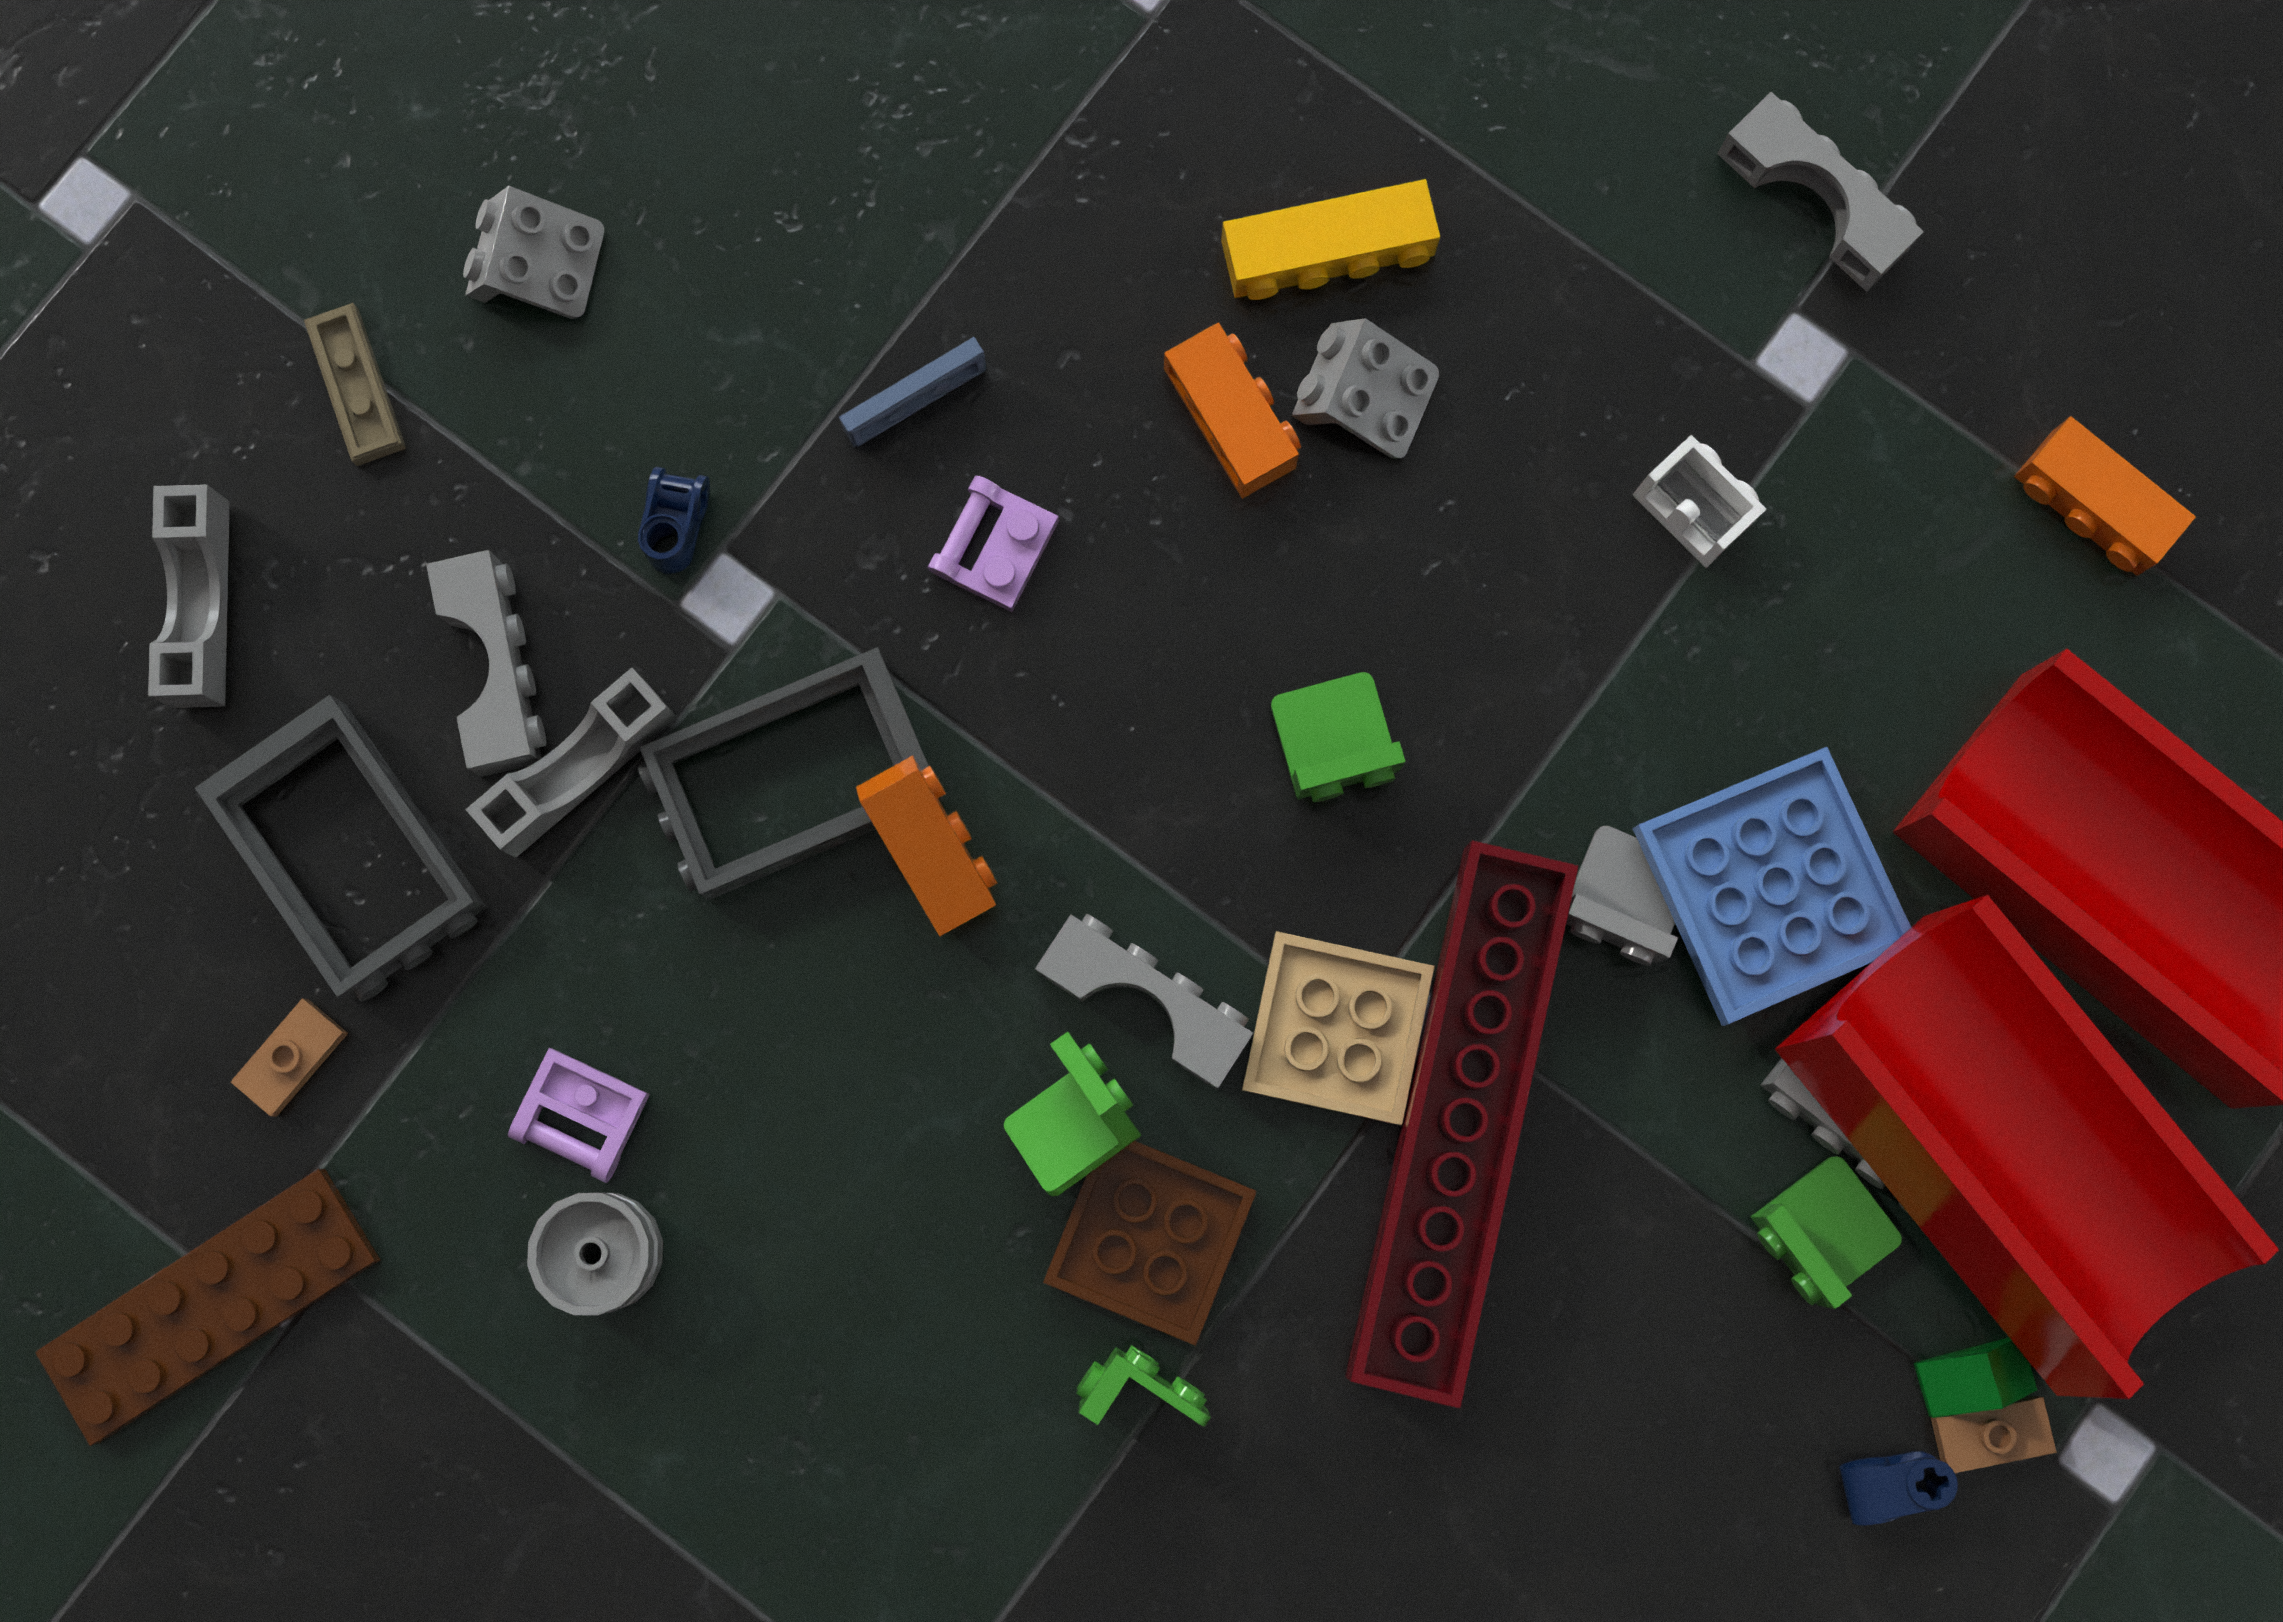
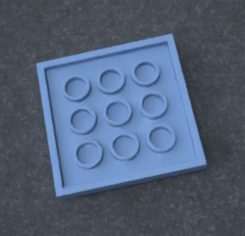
M1828 747L1632 828L1722 1026L1872 963L1911 928Z

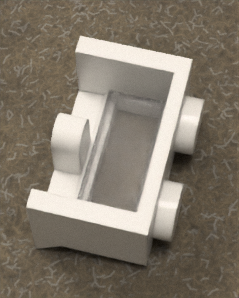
M1692 435L1662 461L1633 493V496L1705 568L1766 510L1759 502L1758 495L1754 489L1747 483L1737 480L1721 464L1718 454L1708 445L1700 444Z

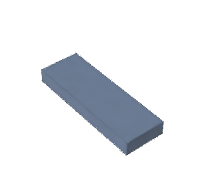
M975 337L841 415L839 419L852 445L859 447L986 371L984 351Z

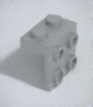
M507 186L490 200L485 199L479 209L475 225L476 229L481 230L477 249H471L464 265L463 277L469 279L465 296L485 303L501 293L570 319H576L583 315L604 235L603 224L597 219L511 186Z
M1366 318L1331 323L1318 341L1317 357L1310 373L1302 380L1298 388V401L1291 416L1306 425L1337 423L1393 459L1404 457L1407 454L1439 378L1437 366Z
M1610 826L1598 828L1593 835L1576 876L1566 922L1567 925L1572 926L1570 932L1592 943L1600 944L1601 940L1616 945L1622 948L1620 951L1622 956L1643 965L1650 966L1652 962L1659 963L1670 958L1678 937L1671 935L1675 922L1637 838Z

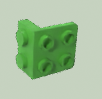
M1360 672L1275 696L1272 700L1271 710L1297 800L1311 796L1313 802H1320L1344 794L1342 787L1363 782L1364 788H1371L1389 783L1396 779L1394 773L1399 772L1406 762L1400 741L1394 743L1391 741L1374 679L1369 673Z
M1068 1032L1050 1045L1069 1073L1007 1117L1004 1122L1005 1131L1042 1188L1050 1196L1060 1195L1142 1136L1125 1112L1134 1106L1115 1078L1105 1084L1100 1077L1108 1071L1106 1065L1090 1043L1080 1049Z
M1837 1156L1824 1160L1751 1216L1760 1229L1757 1233L1760 1242L1775 1259L1779 1260L1782 1258L1795 1275L1791 1278V1281L1800 1295L1810 1305L1816 1303L1817 1306L1836 1309L1853 1296L1846 1288L1849 1284L1898 1248L1902 1241L1900 1232L1845 1160Z
M1131 1345L1127 1353L1116 1346L1103 1366L1094 1361L1077 1387L1078 1391L1076 1394L1082 1398L1079 1405V1413L1097 1425L1129 1377L1201 1426L1205 1427L1211 1418L1208 1409L1204 1406L1207 1399L1204 1397L1205 1394L1179 1376L1176 1377L1173 1384L1157 1374L1160 1369L1159 1363L1133 1345Z

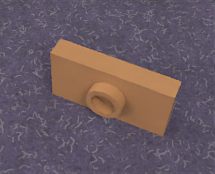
M302 998L232 1079L231 1083L269 1116L277 1117L346 1037L348 1032L309 999Z
M2034 1396L2020 1399L2003 1409L1931 1417L1940 1460L1947 1463L1954 1473L2057 1453L2044 1397Z

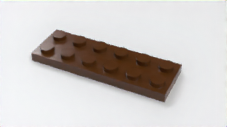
M317 1169L49 1342L35 1353L90 1446L96 1445L379 1262L380 1258L326 1169Z

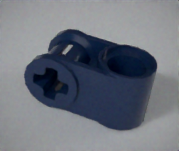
M656 466L653 469L647 486L646 505L638 531V542L649 563L657 571L664 574H675L683 571L690 564L700 524L708 506L710 494V480L708 476L699 475L696 479L667 474L666 469ZM667 535L678 537V542L671 551L666 553L654 551L656 542L660 538Z
M1923 1451L1859 1459L1839 1466L1852 1524L1855 1525L1881 1524L1896 1520L1901 1516L1939 1510L1952 1502L1958 1490L1957 1477L1953 1469L1947 1463ZM1924 1469L1934 1473V1478L1926 1481V1491L1916 1486L1917 1481L1924 1479Z

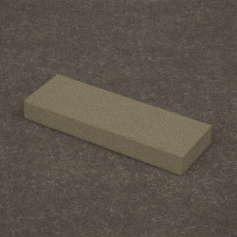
M351 303L305 319L304 322L351 461L356 466L406 449L357 306Z

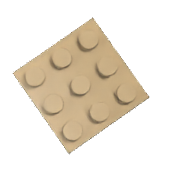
M1276 931L1241 1091L1401 1126L1434 966Z

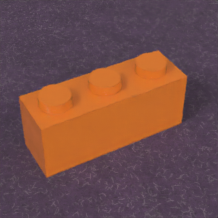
M1218 322L1164 352V370L1243 499L1296 469L1299 456L1297 450L1301 448V444L1289 422L1285 420L1280 423L1270 406L1274 405V399L1266 383L1261 377L1253 379L1244 365L1248 361V357L1237 336L1233 333L1227 336Z
M2072 416L2067 418L2048 435L2014 476L2024 484L2025 492L2033 500L2044 505H2050L2065 518V523L2070 530L2081 537L2092 539L2106 551V556L2112 564L2121 570L2132 572L2136 576L2158 564L2196 518L2194 514Z
M912 755L856 787L860 803L939 937L996 906L990 887L998 883L984 857L980 856L973 860L964 845L972 837L958 812L955 811L947 815L938 798L945 795L946 792L931 766L921 770Z

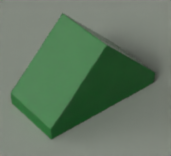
M2010 1338L1914 1362L1929 1417L1932 1418L2003 1409L2037 1390L2029 1361Z

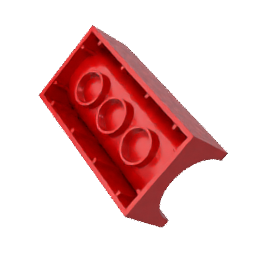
M2066 648L2026 671L2017 679L1894 829L1893 833L1972 898L1976 899L1989 895L2027 943L2230 1109L2283 1105V821Z
M1989 895L1923 916L1775 1048L1776 1052L2057 1396L2130 1399L2144 1383L2130 1367L2128 1359L2139 1340L2164 1314L2207 1284L2232 1272L2251 1266L2264 1265L2279 1251L2275 1243Z

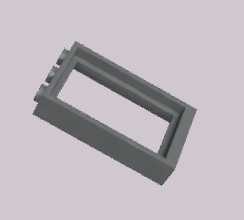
M878 647L639 747L645 763L638 765L640 776L650 795L656 792L659 794L665 811L657 814L669 843L675 841L679 843L685 860L677 864L683 881L690 892L698 890L699 895L707 900H711L876 830L862 806L716 868L673 763L860 685L893 765L913 755L921 770L929 766ZM942 797L938 798L940 802L944 801Z
M328 695L195 787L338 998L351 1001L358 998L362 1002L374 997L387 987V977L401 967L409 970L424 962L433 953L430 948L447 935L449 938H455L471 929L478 921L475 915L487 908L348 706L332 695ZM337 739L341 742L448 897L446 902L353 967L350 966L242 807L243 804Z

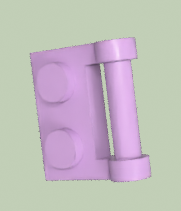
M975 476L968 488L971 496L940 554H934L927 568L942 579L1013 612L1059 522V517L1000 488L997 484L984 477ZM991 505L1002 510V513L972 571L960 566L959 562L988 506Z
M549 1048L510 1126L508 1137L522 1144H525L527 1141L537 1144L590 1169L591 1177L607 1183L619 1164L621 1153L650 1094L566 1054ZM543 1106L607 1136L601 1150L538 1121Z

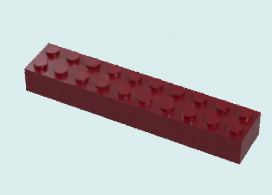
M1474 840L1464 848L1345 1377L1350 1382L1461 1408L1579 865Z

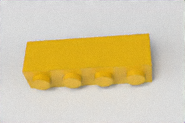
M1423 179L1224 221L1221 242L1234 297L1248 296L1250 300H1261L1275 295L1279 291L1278 289L1298 285L1300 289H1313L1326 284L1329 278L1349 274L1350 278L1359 279L1375 274L1379 271L1380 267L1399 264L1402 268H1411L1422 265L1430 257L1435 256L1440 233L1427 181Z

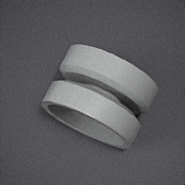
M577 1193L555 1202L538 1219L528 1241L527 1267L536 1290L553 1307L572 1315H602L636 1303L653 1286L663 1263V1239L655 1218L640 1202L619 1193ZM593 1244H597L601 1249L602 1254L599 1261L596 1256L589 1254L590 1246Z

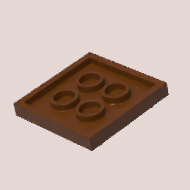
M1133 1141L1086 1175L1043 1283L1196 1346L1257 1191Z

